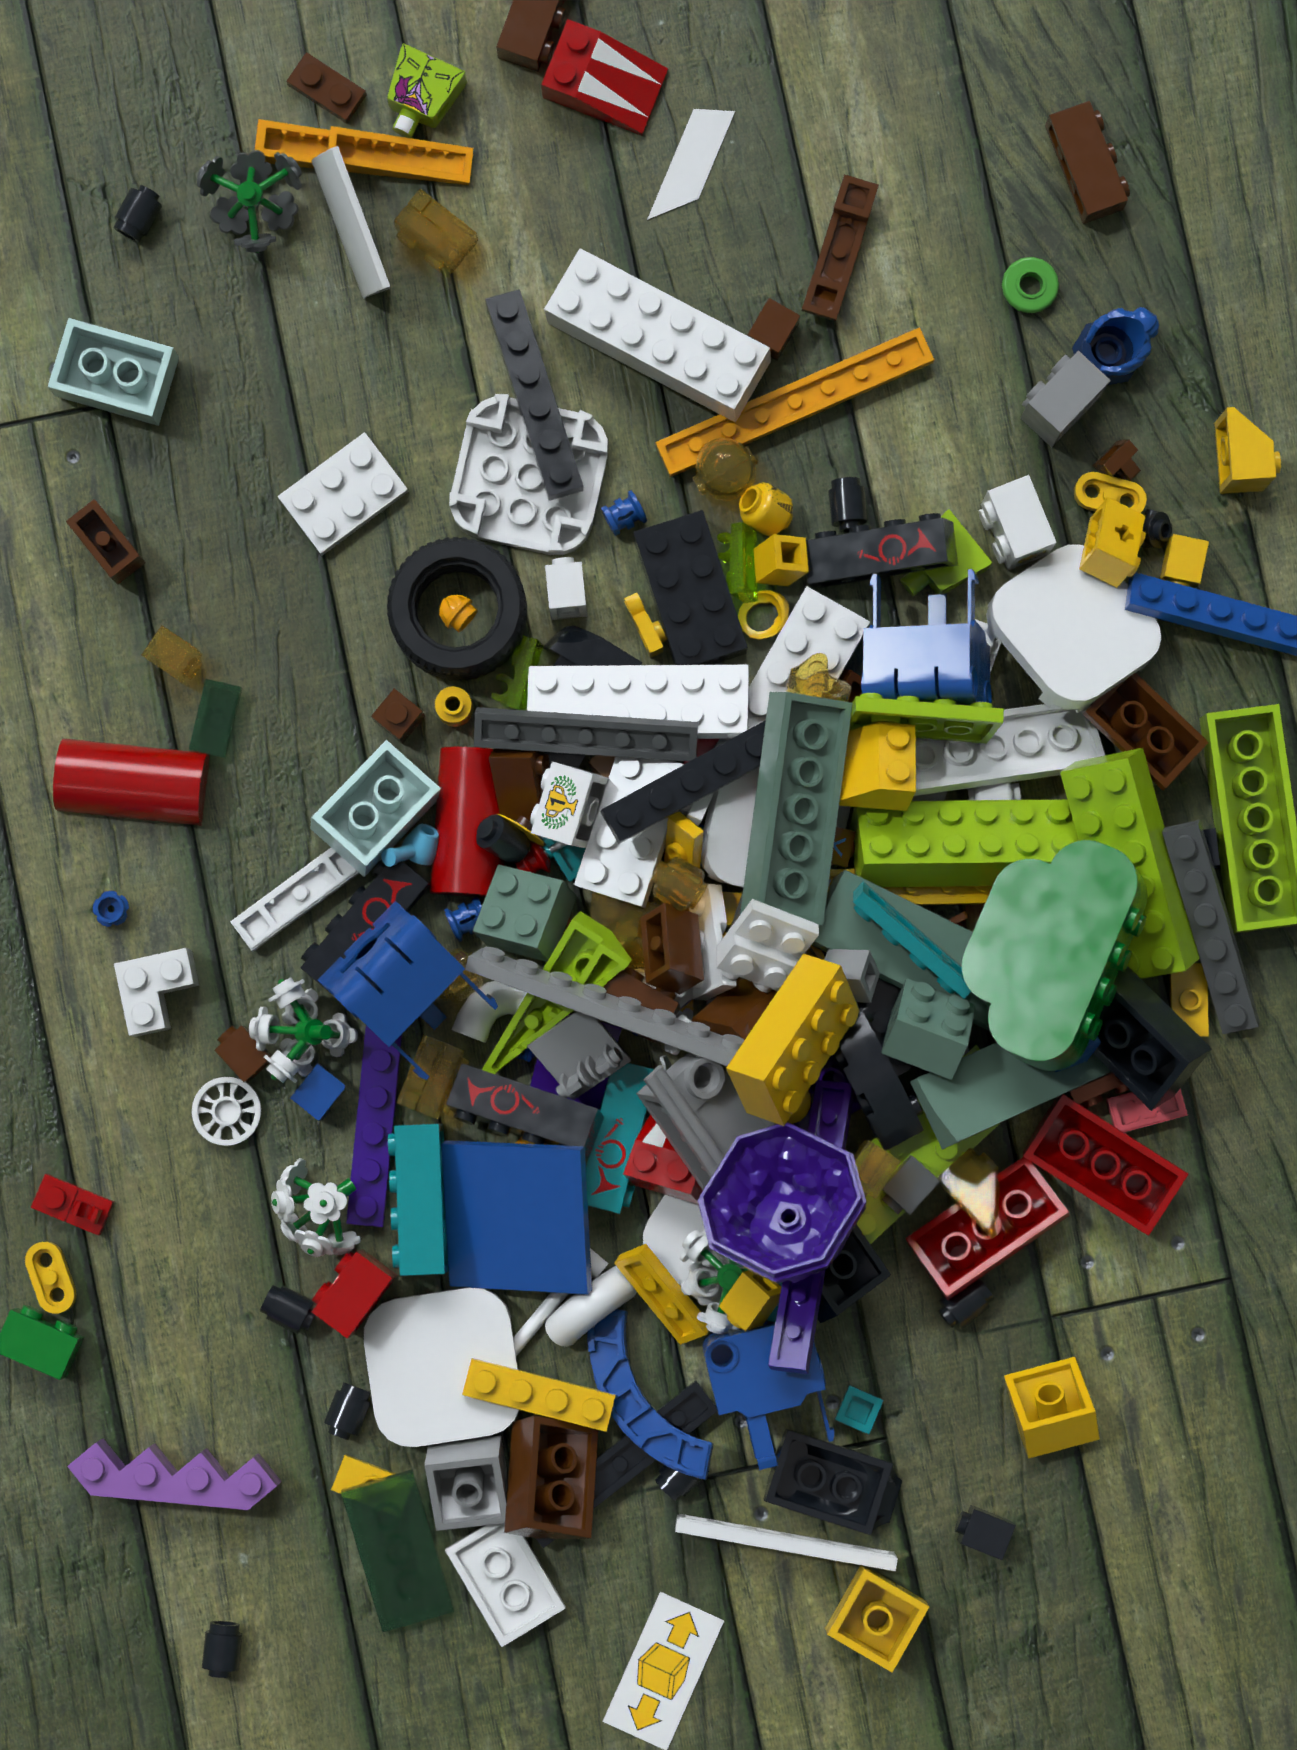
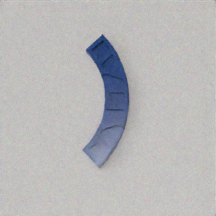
M618 1309L614 1310L588 1331L587 1341L593 1376L598 1390L616 1394L611 1416L621 1430L651 1457L683 1474L707 1480L714 1443L698 1439L674 1427L651 1406L636 1382L628 1358L626 1345L628 1312Z

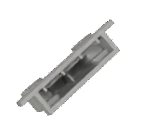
M682 1057L667 1071L662 1065H658L643 1079L646 1085L636 1093L702 1190L708 1184L737 1136L774 1125L771 1121L746 1113L726 1067L703 1057Z

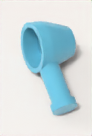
M419 824L406 836L400 847L387 848L382 851L381 858L383 863L391 867L398 862L409 859L421 865L433 864L439 833L430 825Z

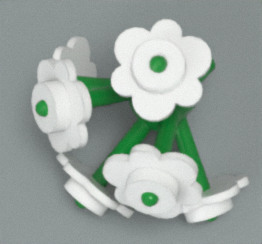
M299 1158L294 1165L286 1167L280 1180L276 1184L277 1190L271 1196L272 1208L279 1219H282L280 1225L282 1232L290 1241L298 1243L305 1253L314 1257L324 1256L325 1254L343 1255L347 1252L349 1253L355 1244L361 1242V1238L354 1231L342 1232L340 1210L346 1207L347 1196L357 1190L355 1185L349 1178L338 1186L332 1182L327 1183L325 1186L321 1183L312 1184L304 1180L308 1169L305 1167L306 1161ZM301 1188L308 1190V1194L292 1196V1194H298ZM304 1203V1208L309 1212L299 1219L294 1213V1204ZM311 1219L319 1224L316 1232L307 1230L305 1224ZM333 1221L335 1233L328 1235V1238L322 1237L329 1222Z

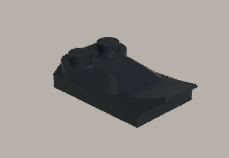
M786 1428L775 1455L778 1466L771 1468L764 1495L765 1502L871 1535L872 1531L877 1527L890 1523L902 1484V1480L896 1474L892 1462Z

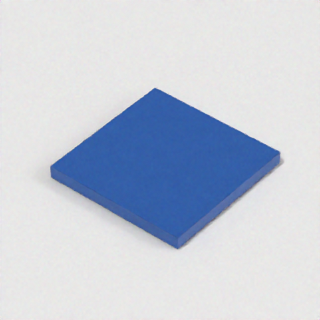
M449 1140L441 1143L449 1285L452 1287L589 1294L592 1291L585 1146Z

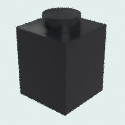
M970 1505L968 1513L965 1511L961 1512L955 1526V1532L959 1533L957 1540L960 1544L1003 1560L1016 1525L1008 1519Z

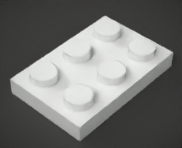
M364 432L281 493L278 498L323 556L409 491Z
M505 1523L484 1525L445 1549L501 1647L566 1609L564 1602L525 1536L504 1533Z

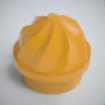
M458 594L444 598L440 605L439 615L448 629L453 627L457 632L463 631L478 612L472 606L473 601Z

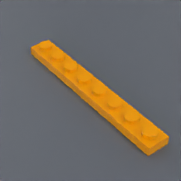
M919 327L747 402L736 423L719 414L655 442V445L669 477H673L928 366L934 362V358Z

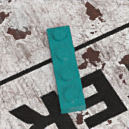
M864 881L853 891L854 910L864 920L870 922L873 919L883 928L881 932L890 943L895 946L901 944L911 952L909 957L922 970L929 968L938 976L937 982L944 990L950 994L956 992L965 999L971 990L966 985L962 975V967Z

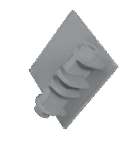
M578 1011L568 1016L527 1046L560 1084L556 1087L558 1095L564 1098L569 1097L573 1100L631 1061L628 1054L597 1018Z

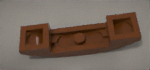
M844 174L802 311L833 321L837 320L879 187L878 184Z

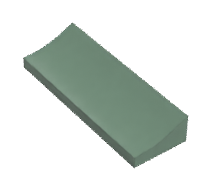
M769 692L740 915L750 901L754 899L823 926L853 703L791 692Z
M847 870L835 876L827 892L823 926L819 925V936L812 943V946L826 953L828 949L870 950L880 972V979L902 989L906 978L916 982L927 983L934 989L950 994L937 982L938 976L929 968L926 970L919 968L910 959L909 954L911 952L901 944L895 946L890 943L882 934L883 928L873 919L867 922L854 910L853 891L864 881L961 967L965 949L973 932ZM954 992L953 994H950V995H958V996H960V995H959L958 993H956V992ZM970 992L965 999L976 1004L972 1023L990 1031L988 1024L990 1007Z
M996 1042L963 1057L952 1080L929 1072L910 1081L943 1150L1109 1074L1111 1071L1094 1054L1091 1055L1087 1062L1059 1072L1042 1070L1018 1060Z

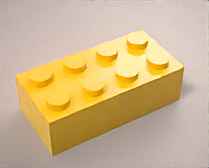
M803 954L726 1067L746 1113L785 1126L791 1115L799 1109L801 1100L810 1086L818 1080L820 1072L829 1057L837 1051L839 1042L849 1027L855 1024L860 1011L841 965Z

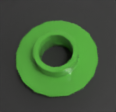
M1035 257L1020 258L1012 263L1004 273L1002 280L1003 295L1008 303L1018 311L1026 313L1041 312L1048 308L1057 297L1059 289L1058 276L1053 267L1043 259ZM1024 277L1036 278L1041 286L1040 291L1033 295L1023 292L1020 288V281Z

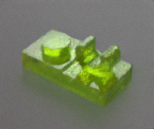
M743 522L731 523V534L723 532L717 535V540L722 544L730 543V548L727 552L717 553L721 561L730 563V571L726 574V582L730 594L743 603L758 601L753 549L757 547V532Z
M523 636L521 645L518 644L514 649L512 655V665L515 666L514 679L506 674H497L496 676L498 681L507 683L508 690L502 695L492 693L491 697L498 703H507L506 707L509 709L526 710L529 666H538L544 646L538 639Z

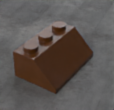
M1134 673L1099 697L1083 713L1122 752L1143 748L1151 779L1161 790L1166 789L1209 743L1137 673Z
M739 977L736 980V987L721 993L694 1016L692 1022L703 1023L709 1026L710 1031L714 1033L736 1035L745 1040L778 991L772 989L770 992H762L755 987L752 981Z
M535 1415L512 1422L504 1533L542 1539H591L598 1443L597 1429Z

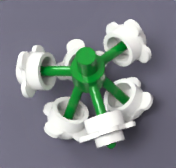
M292 977L286 980L280 979L278 985L272 988L276 995L268 1000L269 1002L276 1001L280 1009L285 1008L282 1020L288 1025L296 1024L295 1027L280 1026L277 1015L268 1014L267 1007H260L258 1016L253 1017L249 1024V1035L251 1039L256 1040V1049L258 1051H264L266 1044H275L279 1034L295 1036L296 1039L294 1040L286 1038L281 1041L279 1046L282 1053L277 1050L271 1058L267 1055L264 1056L271 1063L266 1068L271 1073V1078L273 1080L278 1079L282 1083L287 1078L296 1083L297 1080L294 1078V1075L297 1072L301 1076L306 1077L313 1070L310 1065L315 1054L312 1045L321 1043L324 1047L330 1049L332 1056L340 1057L344 1054V1049L350 1043L356 1042L358 1037L357 1030L348 1025L346 1015L343 1013L334 1014L332 1019L324 1023L316 1019L318 1016V1009L315 1004L318 999L317 992L313 989H307L304 992L301 984L305 982L304 979L294 982Z
M694 1230L682 1243L685 1251L679 1259L682 1262H686L690 1258L693 1263L689 1265V1275L681 1283V1290L684 1295H692L698 1299L700 1305H708L706 1313L699 1312L697 1319L707 1323L706 1328L710 1332L727 1334L729 1329L739 1330V1328L729 1322L727 1314L718 1306L742 1272L748 1271V1269H740L737 1264L721 1255V1258L727 1263L723 1265L712 1254L713 1250L709 1248L705 1230L701 1233L698 1230ZM704 1260L709 1261L718 1272L709 1267H703L702 1262ZM721 1286L723 1291L720 1303H711L713 1300L712 1296L718 1292Z

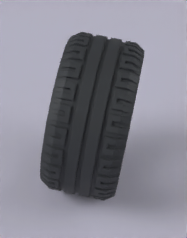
M447 537L443 540H435L436 542L433 543L429 542L427 545L419 547L418 551L415 550L411 556H408L405 562H402L399 570L396 571L395 578H392V584L388 590L389 595L387 596V615L391 631L406 657L424 672L441 679L447 678L448 680L457 681L480 678L479 676H485L489 672L495 671V668L501 667L509 659V656L513 655L515 649L520 644V640H522L527 623V602L521 579L507 558L489 544L485 545L484 542L476 541L472 538L469 540L467 537H453V539ZM454 572L477 575L491 586L498 601L495 623L485 637L471 645L461 647L438 644L427 636L419 625L417 612L421 595L429 584L444 574Z

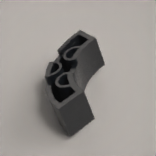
M860 1002L857 1003L860 1011L857 1020L852 1027H849L839 1042V1047L833 1056L840 1069L844 1072L871 1130L885 1152L924 1131L918 1119V1116L924 1113L914 1094L907 1096L887 1055L881 1053L883 1047L869 1024L874 1021V1018L867 1004Z

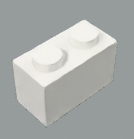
M573 557L553 559L552 565H545L551 620L587 617L582 562H574Z

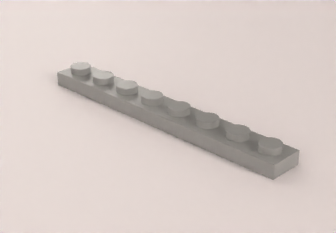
M484 947L468 956L465 970L725 1066H728L744 1042L743 1038L736 1035L714 1033L710 1031L709 1026L703 1023H687L676 1019L675 1014L664 1009L652 1010L643 1007L641 1002L635 998L610 995L606 993L607 990L599 985H583L572 981L573 978L566 973L558 971L550 973L539 969L538 964L533 961L509 958L504 956L505 953L498 948Z

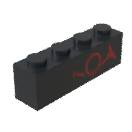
M940 513L920 515L919 521L906 523L905 519L889 520L884 522V527L871 529L870 525L853 526L849 528L850 533L837 535L836 531L815 533V539L806 540L809 570L807 573L808 584L818 588L870 580L873 574L884 578L958 566L953 522L943 517L941 518Z
M381 861L372 872V875L376 878L367 889L363 886L359 887L349 899L348 903L352 906L343 917L337 914L325 928V931L328 933L326 938L320 945L314 942L302 955L301 959L305 963L300 968L322 987L324 986L318 979L340 956L343 959L346 958L343 953L369 927L372 930L375 928L372 924L394 901L409 912L431 886L404 862L401 861L394 866L388 867Z
M461 1064L446 1103L455 1113L454 1118L466 1124L475 1125L477 1120L489 1124L487 1129L496 1134L508 1137L509 1133L513 1132L523 1136L522 1141L527 1144L543 1145L545 1143L548 1145L585 1146V1157L587 1158L590 1157L604 1116L597 1108L465 1064Z

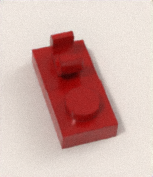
M46 1173L31 1208L100 1236L115 1201Z

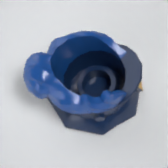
M1139 307L1134 311H1127L1123 308L1114 309L1099 317L1095 322L1085 325L1072 347L1073 354L1075 355L1079 350L1111 380L1108 385L1128 382L1135 370L1143 364V361L1151 353L1150 339L1158 334L1159 329L1157 316L1144 307Z

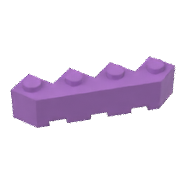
M104 1439L97 1441L67 1466L92 1496L249 1510L282 1482L259 1453L233 1475L229 1476L207 1448L177 1471L155 1443L125 1466Z

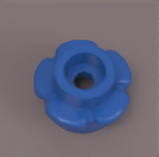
M106 891L94 901L93 913L97 916V921L101 925L110 927L112 924L118 926L127 918L128 901L124 896L117 895V892ZM109 906H114L112 913L108 911Z

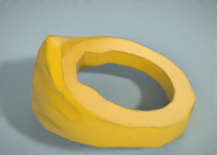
M761 590L753 593L739 608L738 619L742 631L750 638L757 640L777 635L788 619L789 603L784 596L772 590ZM772 603L778 612L774 624L765 631L751 629L747 623L749 610L758 604Z

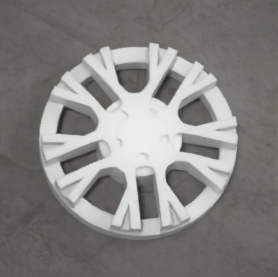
M220 1077L207 1082L198 1091L192 1105V1118L196 1129L206 1140L217 1145H235L248 1139L256 1130L261 1118V1104L258 1095L249 1084L234 1077ZM224 1083H230V1097H224ZM216 1085L220 1092V1097L217 1100H212L206 1091ZM238 1086L243 1087L248 1092L241 1100H236L234 1096ZM204 1100L213 1103L212 1109L199 1106L200 1101ZM253 1100L254 1106L242 1109L241 1103ZM211 1113L213 1117L211 1122L202 1126L198 1114ZM243 1113H255L251 1125L243 1122L241 1119ZM215 1122H217L218 1124H220V1127L217 1129L215 1134L211 1136L208 1132L215 1124ZM239 1122L246 1131L243 1135H240L234 1127L235 1123ZM225 1126H229L232 1129L233 1139H221L222 1130Z

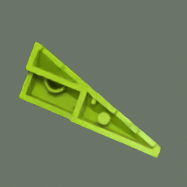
M580 911L571 920L543 970L550 973L554 971L563 972L573 978L572 981L583 985L595 984L603 987L619 972L624 970L632 959L610 929ZM527 993L482 1070L496 1074L502 1067L522 1053L528 1044L554 1027L570 1014L573 1009Z

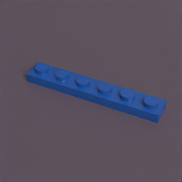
M1135 573L1129 578L1125 610L1297 656L1296 615L1140 573Z

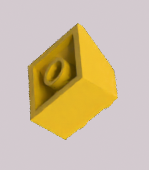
M1227 407L1214 423L1220 494L1264 491L1276 478V473L1281 471L1279 451H1274V441L1235 407Z
M876 722L850 730L839 806L907 811L916 793L915 725Z
M1075 1357L1004 1375L1018 1431L1028 1459L1100 1440L1096 1411Z

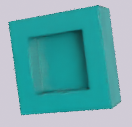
M848 1385L834 1419L866 1434H870L883 1399Z

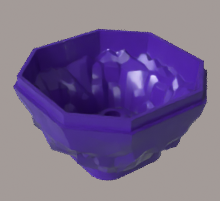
M789 1122L785 1126L777 1124L737 1136L697 1200L709 1248L730 1259L739 1267L746 1268L776 1283L784 1281L796 1283L811 1274H818L820 1271L828 1269L841 1253L851 1231L866 1209V1198L854 1155Z

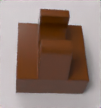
M1129 439L1117 440L1092 465L1099 473L1109 476L1116 474L1120 479H1128L1129 481L1141 471L1131 458L1138 449Z

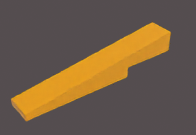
M258 119L254 150L263 152L266 158L265 162L275 164L274 154L279 152L295 159L299 167L314 168L312 164L313 158L330 148L338 146L347 172L469 185L474 149L471 147L334 126L327 130Z

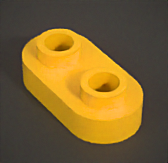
M1088 472L1078 479L1074 487L1076 502L1082 508L1095 512L1107 497L1121 503V497L1127 496L1133 502L1132 507L1129 508L1139 513L1146 506V493L1139 484L1106 474ZM1087 487H1094L1098 492V496L1096 498L1088 497L1085 489Z
M48 1241L39 1242L31 1246L25 1256V1265L40 1306L52 1314H59L69 1310L76 1301L77 1293L63 1251L58 1245ZM43 1253H48L52 1257V1263L48 1267L43 1266L40 1262V1257ZM57 1287L64 1291V1298L60 1302L52 1297V1292Z

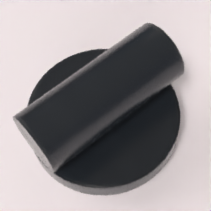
M1146 509L1143 526L1146 536L1141 547L1161 548L1169 540L1172 534V524L1166 513Z

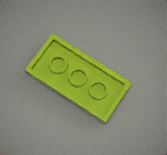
M863 693L860 697L856 696L852 702L849 731L876 722L915 725L916 738L987 744L1003 724L1004 708H993V705L987 702H974L968 706L956 705V701L951 699H937L934 703L919 702V698L915 696H900L895 700L883 699V696L878 693Z

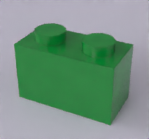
M23 1305L22 1309H11L0 1332V1354L58 1380L67 1378L84 1339V1336L76 1333L77 1327L57 1319L55 1324L42 1319L44 1313L28 1305Z

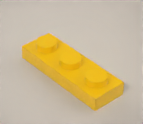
M647 1244L626 1251L618 1256L614 1264L680 1345L707 1335L709 1332L706 1328L707 1323L697 1319V1315L701 1311L688 1295L683 1294L681 1286Z

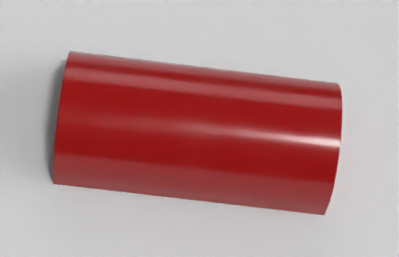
M63 738L57 751L54 768L53 802L55 810L202 826L210 754Z
M460 746L440 748L438 786L441 790L436 802L435 829L439 833L436 856L432 864L430 894L485 898L498 864L505 866L504 861L481 848L476 841L477 828L481 821L491 815L500 814L489 762V756L493 749Z
M1064 1094L1058 1096L1050 1106L1023 1151V1157L1148 1236L1189 1175L1186 1171Z
M1022 1157L905 1239L930 1278L945 1298L949 1300L1062 1222L1070 1214L1034 1164L1025 1157Z

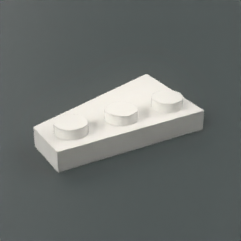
M706 884L695 890L693 898L689 903V911L698 914L704 973V981L692 987L693 999L706 1001L737 986L736 980L726 978L720 969L716 968V947L723 939L722 934L727 926L722 886L716 884Z

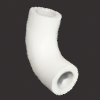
M497 981L485 983L479 989L485 995H491L496 1000L498 1008L494 1010L474 991L468 996L458 1012L452 1030L486 1043L494 1022L503 1015H514L526 996V992Z
M614 1266L592 1280V1291L589 1294H574L554 1311L546 1320V1332L554 1343L564 1347L571 1346L598 1322L632 1299L637 1291L617 1266Z

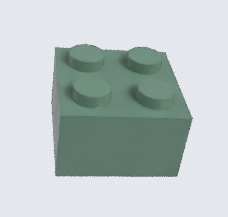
M498 864L473 932L488 947L547 962L563 936L577 895L563 880Z
M906 978L891 1011L881 1053L952 1080L968 1046L976 1004L968 1002L961 996L950 995L934 989L927 983L916 982Z

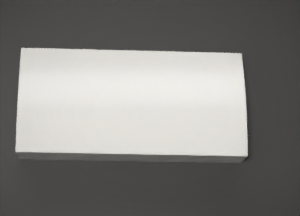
M339 147L330 148L313 158L312 164L364 299L390 289V284Z

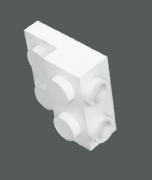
M752 899L717 945L716 968L720 969L721 973L728 979L736 980L741 977L752 981L755 987L762 992H770L772 989L778 991L801 956L805 954L819 936V924Z

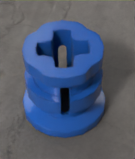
M632 490L628 491V498L624 500L618 498L613 501V506L607 507L605 505L601 507L604 518L614 536L619 535L620 530L625 527L628 530L635 527L634 522L638 520L642 523L647 522L644 510Z
M477 896L472 898V903L465 905L463 902L457 905L458 909L455 911H451L448 908L444 909L449 925L459 942L462 941L463 934L468 932L471 935L474 934L473 928L482 908Z

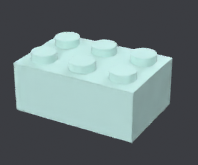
M68 318L48 388L56 397L159 426L179 356L173 347Z
M386 740L311 817L310 829L365 877L382 859V851L387 848H393L437 802L441 788Z

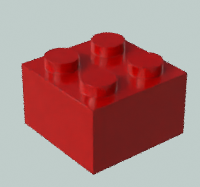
M364 1249L356 1251L355 1254L352 1251L347 1252L334 1269L339 1274L333 1283L330 1281L324 1283L312 1299L317 1304L312 1313L347 1339L354 1335L398 1276Z

